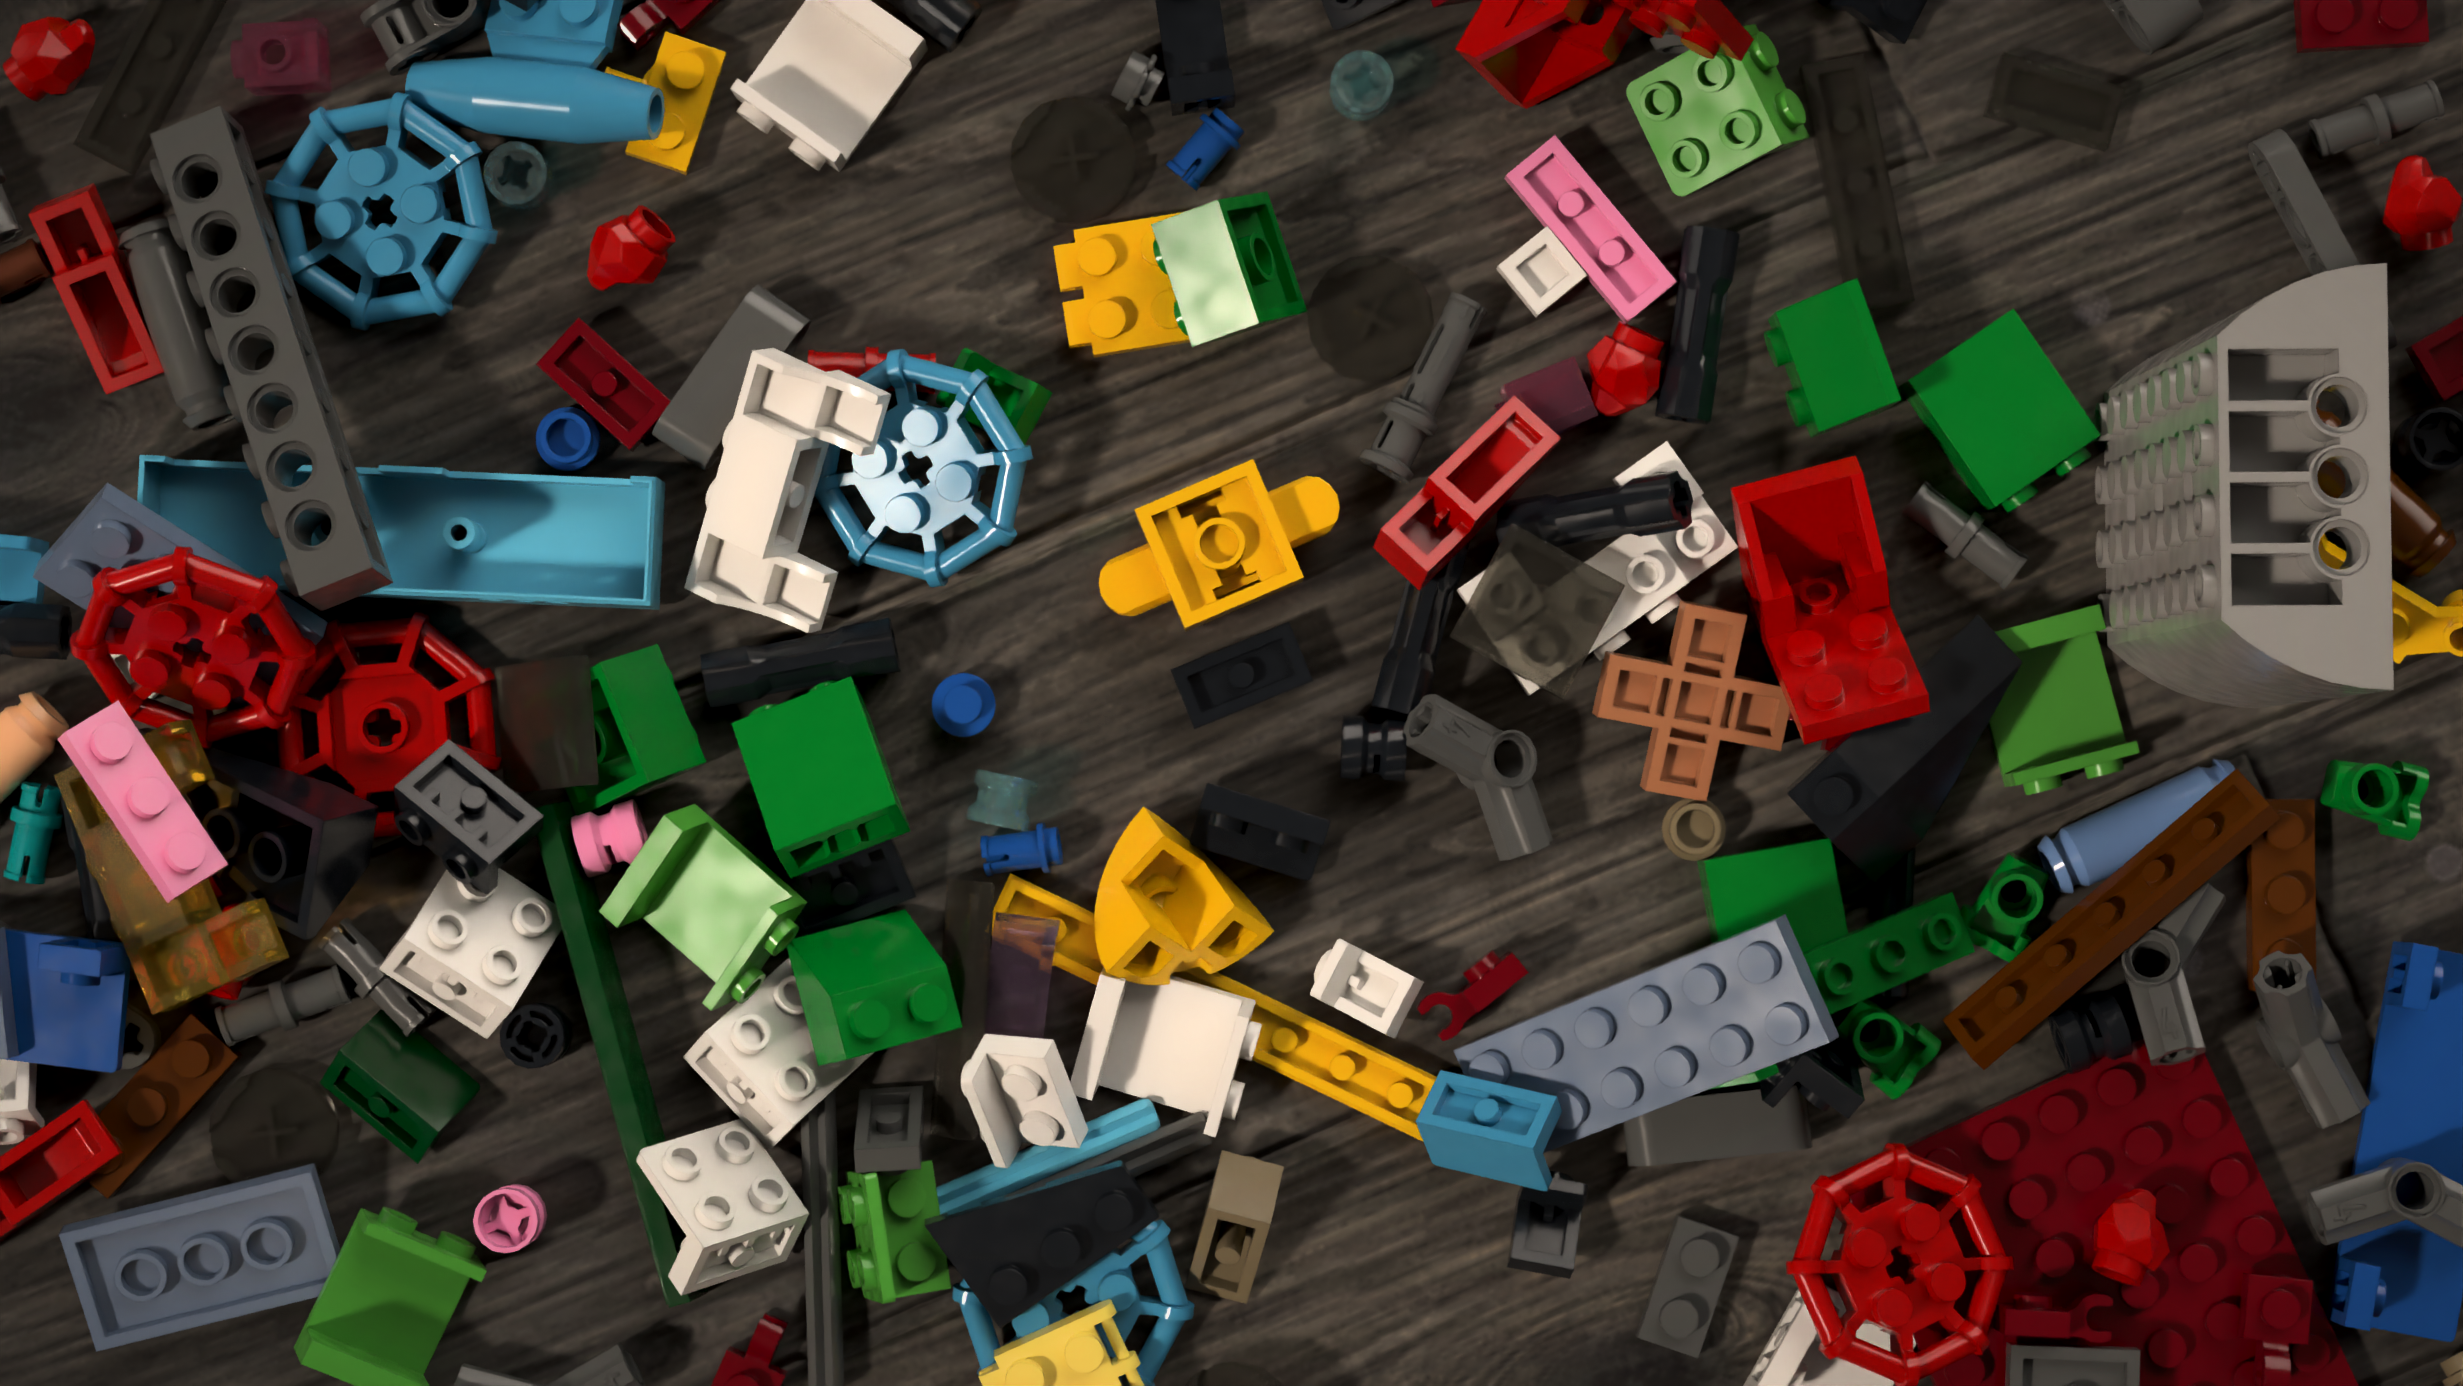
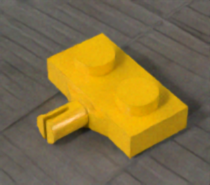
M665 31L656 61L644 75L643 79L612 69L609 66L606 67L605 73L659 88L664 96V121L659 136L654 140L628 141L625 150L626 155L687 175L726 59L725 51Z

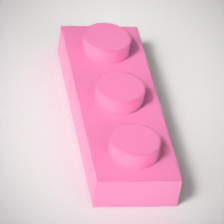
M1556 135L1505 176L1504 179L1541 224L1544 227H1549L1587 274L1586 278L1623 322L1629 323L1677 282Z
M119 700L65 731L58 738V741L167 903L228 865Z

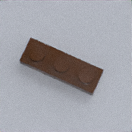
M2265 799L2281 818L2245 848L2247 990L2256 991L2253 978L2258 974L2260 968L2259 960L2278 950L2292 955L2301 953L2312 966L2317 983L2315 799Z
M191 1013L98 1114L123 1152L87 1180L106 1199L113 1198L244 1056L234 1046L229 1047L224 1041L223 1036L198 1013Z

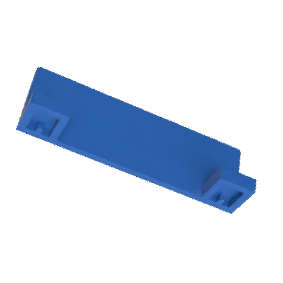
M5 928L19 1051L18 1056L6 1058L5 1060L109 1073L119 1071L122 1067L133 944Z
M2393 941L2366 1088V1096L2371 1104L2362 1110L2351 1176L2377 1168L2381 1163L2390 1158L2402 1157L2428 1164L2440 1174L2463 1185V954L2439 950L2438 947ZM2408 1172L2397 1182L2396 1196L2402 1205L2411 1203L2418 1195L2419 1180L2413 1172ZM2408 1220L2339 1241L2326 1310L2328 1320L2361 1330L2370 1331L2371 1328L2444 1342L2454 1341L2463 1297V1249Z

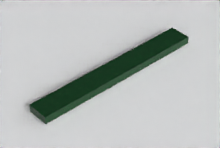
M570 801L552 803L535 808L544 815L543 829L536 837L666 1305H669L670 1308L691 1302L707 1294L708 1290L706 1287L681 1296L668 1277L681 1249L680 1245L686 1235L636 1161L641 1149L666 1142L605 919L599 912L601 905L593 877L588 878L574 842L571 827V817L576 816Z

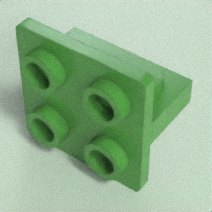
M922 1160L921 1169L907 1170L896 1176H880L876 1172L856 1173L855 1169L845 1171L847 1185L838 1186V1204L843 1224L852 1223L856 1249L847 1251V1264L852 1287H861L864 1298L881 1304L896 1302V1298L951 1289L947 1256L924 1226L925 1219L940 1215L932 1160Z

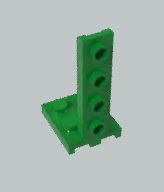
M1949 892L1925 900L1803 952V955L1831 1015L1974 953L1975 950L1953 892ZM1773 1064L1711 1089L1759 1082L1779 1073L1777 1065Z

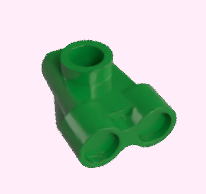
M2334 759L2327 765L2320 801L2325 806L2378 824L2379 833L2382 835L2412 841L2416 837L2421 824L2420 803L2428 788L2429 771L2426 767L2399 760L2395 761L2391 767H2387L2379 763L2363 764Z
M2008 852L1972 906L1963 904L1960 909L1972 944L1990 951L2009 963L2026 949L2032 939L2025 933L2030 921L2039 914L2042 908L2043 891L2050 873L2034 863ZM2014 880H2022L2024 882V890L2018 897L2007 898L2001 894V888L2006 883Z
M1869 998L1840 1010L1832 1019L1839 1038L1872 1071L1869 1079L1870 1082L1892 1100L1899 1098L1907 1091L1917 1072L1936 1056L1942 1044L1940 1039L1919 1022L1909 1026ZM1874 1020L1873 1032L1867 1037L1860 1038L1863 1027L1868 1022Z

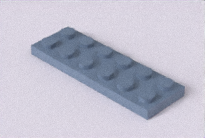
M1785 914L1466 1043L1453 1051L1465 1076L1557 1096L1562 1113L1543 1152L1545 1153L1828 1044L1838 1038L1839 1034Z

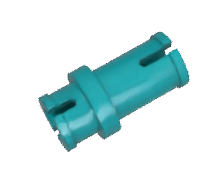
M22 782L19 806L14 805L11 808L9 819L15 822L3 877L19 881L20 877L23 876L25 860L28 855L30 863L25 883L45 884V872L54 829H61L64 817L58 813L60 799L64 793L62 788L47 785V788L44 789L42 803H40L38 797L41 783Z

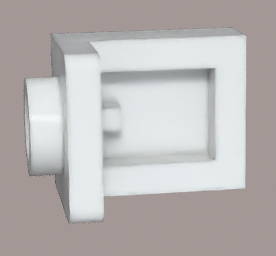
M1338 939L1333 949L1328 950L1319 960L1314 972L1315 983L1310 995L1395 1039L1424 982L1342 939Z

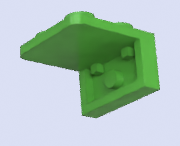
M1756 24L1743 26L1754 40L1742 61L1717 52L1714 59H1709L1692 50H1688L1635 79L1627 87V98L1671 190L1677 196L1691 195L1766 154L1790 149L1810 138L1804 126L1806 122L1804 107L1798 96L1792 90L1786 88L1776 67L1779 63L1776 48L1765 33L1759 32Z

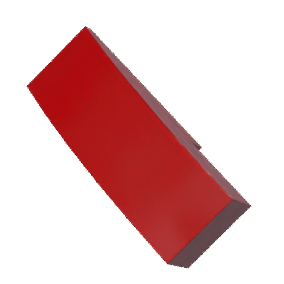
M92 183L34 206L28 216L55 272L52 277L54 284L105 394L107 395L163 373V368L124 265L126 260L123 250L118 249L120 241L95 184Z
M1514 395L1428 477L1424 488L1380 529L1373 548L1420 591L1509 500L1559 444L1561 437Z
M87 1099L82 1100L0 1156V1242L54 1205L123 1153Z

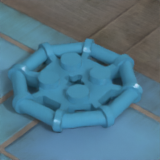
M396 92L390 99L326 110L320 106L309 114L311 122L275 178L266 181L264 192L271 196L278 235L293 280L350 319L352 328L364 331L371 324L436 313L441 317L453 310L452 300L488 245L496 244L498 231L492 228L479 162V156L483 152L477 142H467L413 104L411 95ZM386 125L389 128L386 145L357 151L354 150L344 134ZM408 131L445 156L444 161L433 168L406 149ZM328 144L338 160L319 189L301 186ZM455 173L465 222L452 220L450 209L445 208L443 192H446L444 180ZM388 195L394 200L390 210L397 216L396 222L393 225L381 223L376 227L371 221L370 202L372 199L381 201ZM298 200L313 203L316 207L315 225L321 234L322 243L309 252ZM447 234L461 237L462 240L438 277H436L429 266L430 260ZM331 256L336 257L361 275L358 293L356 294L318 267V265ZM411 272L420 285V290L377 297L381 277Z
M905 349L890 350L884 361L857 377L884 391L891 386L895 388L898 405L888 410L885 414L874 454L859 456L853 453V469L837 472L841 447L830 443L814 495L848 549L847 559L854 565L859 567L865 563L926 580L930 587L945 586L949 577L999 546H1010L1017 536V532L1013 527L1027 460L1033 459L1031 445L1023 444L987 384L989 376L980 369H976L972 373L909 356ZM915 384L956 394L955 401L950 408H937L926 405L928 402L918 400ZM970 408L973 409L996 449L984 450L965 419V415ZM911 451L918 459L928 456L933 464V467L929 468L926 472L927 478L930 481L927 485H923L918 478L912 480L907 473L906 468L909 466L907 457ZM1000 465L992 507L990 509L980 501L981 491L978 492L981 476L986 472L987 466ZM855 485L874 515L875 519L867 531L841 491V486ZM965 515L978 525V530L945 550L942 529ZM889 528L898 533L921 535L924 554L880 541Z
M1160 1219L1156 1222L1153 1221L1130 1237L1132 1240L1123 1248L1119 1249L1116 1247L1013 1319L1012 1326L1016 1335L1006 1344L1070 1316V1314L1062 1312L1063 1303L1056 1298V1295L1060 1290L1071 1292L1076 1285L1083 1286L1086 1289L1084 1299L1090 1306L1104 1300H1112L1117 1311L1112 1318L1124 1343L1139 1315L1159 1317L1138 1355L1141 1364L1136 1368L1144 1386H1155L1153 1380L1186 1320H1190L1194 1316L1195 1304L1187 1299L1168 1239L1171 1229ZM1144 1254L1147 1255L1160 1297L1140 1295L1135 1283L1131 1264ZM962 1279L961 1282L953 1285L952 1299L960 1304L980 1366L977 1370L979 1375V1371L996 1363L994 1350L999 1348L1000 1344L990 1314L966 1281ZM1101 1323L1095 1325L1109 1357H1116ZM1125 1374L1119 1376L1123 1386H1130Z

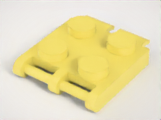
M1111 1299L1094 1304L995 1349L994 1359L996 1363L978 1372L982 1386H1123L1119 1376L1124 1374L1130 1386H1144L1136 1369L1141 1364L1136 1351L1127 1350L1112 1318L1117 1311ZM1099 1323H1101L1115 1352L1116 1357L1110 1359L1095 1327Z

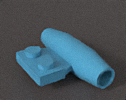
M491 0L484 30L487 33L493 57L414 62L408 71L405 84V94L411 95L412 103L436 120L485 134L574 144L654 140L661 132L665 111L664 96L661 89L595 70L608 52L612 53L618 28L617 24L619 23L624 0H538L528 12L506 0Z

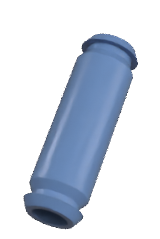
M2213 759L2212 767L2197 766L2061 828L2057 836L2052 840L2045 835L2037 846V851L2043 868L2050 873L2049 880L2058 892L2073 893V886L2075 885L2090 886L2110 877L2235 770L2234 766L2228 760Z

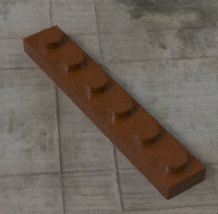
M2236 768L1942 1020L1971 1059L1985 1070L2281 818L2280 815Z

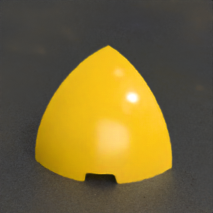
M1143 806L1116 843L1107 861L1097 892L1094 912V935L1097 951L1106 972L1117 978H1125L1126 981L1132 983L1170 984L1171 973L1202 967L1207 973L1212 974L1237 962L1262 944L1274 930L1254 904L1203 852L1193 846L1187 838L1171 825Z

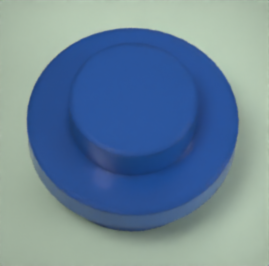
M563 407L551 411L542 419L536 432V446L540 456L547 464L558 470L576 471L586 467L594 460L600 448L601 436L596 422L587 413L577 408Z
M958 673L944 679L936 688L932 698V712L936 722L944 731L958 737L974 736L985 730L991 723L996 710V700L990 686L980 677L969 673Z

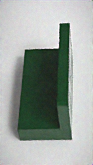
M380 1009L338 1051L319 1083L418 1164L433 1149L448 1124L476 1096L480 1090V1084L416 1031L409 1037H406L402 1033L403 1030Z

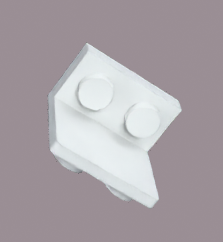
M500 868L498 869L497 887L488 895L484 894L472 883L463 884L459 882L446 869L413 923L391 949L379 970L482 1037L488 1039L513 1010L561 931L562 927L556 905Z
M788 958L765 978L759 989L742 1004L737 1003L706 1030L683 1058L747 1127L754 1132L762 1143L771 1150L815 1106L873 1053L818 1066L791 961Z
M741 1119L643 1148L636 1159L638 1165L686 1235L668 1275L681 1296L786 1261L809 1215L808 1210L757 1136Z
M1826 1286L1838 1316L1841 1318L1846 1309L1840 1294ZM1797 1289L1743 1386H1893L1894 1381L1838 1357L1830 1360L1827 1359L1819 1351L1821 1340L1801 1293ZM1863 1323L1856 1331L1855 1337L1890 1351V1334L1881 1331L1882 1328L1873 1324ZM1913 1337V1349H1914V1347L1916 1346L1917 1343H1916V1341H1915V1339H1914V1337Z

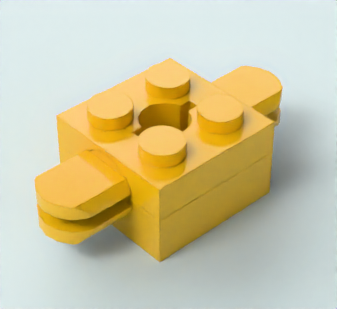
M1254 459L1134 509L1147 544L1107 561L1100 571L1099 588L1101 597L1111 610L1119 615L1131 617L1172 600L1185 632L1303 582L1304 576L1292 549L1324 536L1332 530L1339 515L1338 496L1329 483L1320 477L1313 476L1299 478L1267 492Z

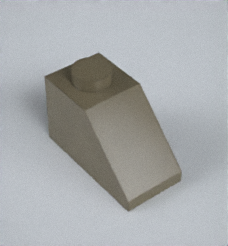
M1221 1151L1185 1288L1247 1304L1271 1225L1284 1166L1265 1162L1251 1156Z

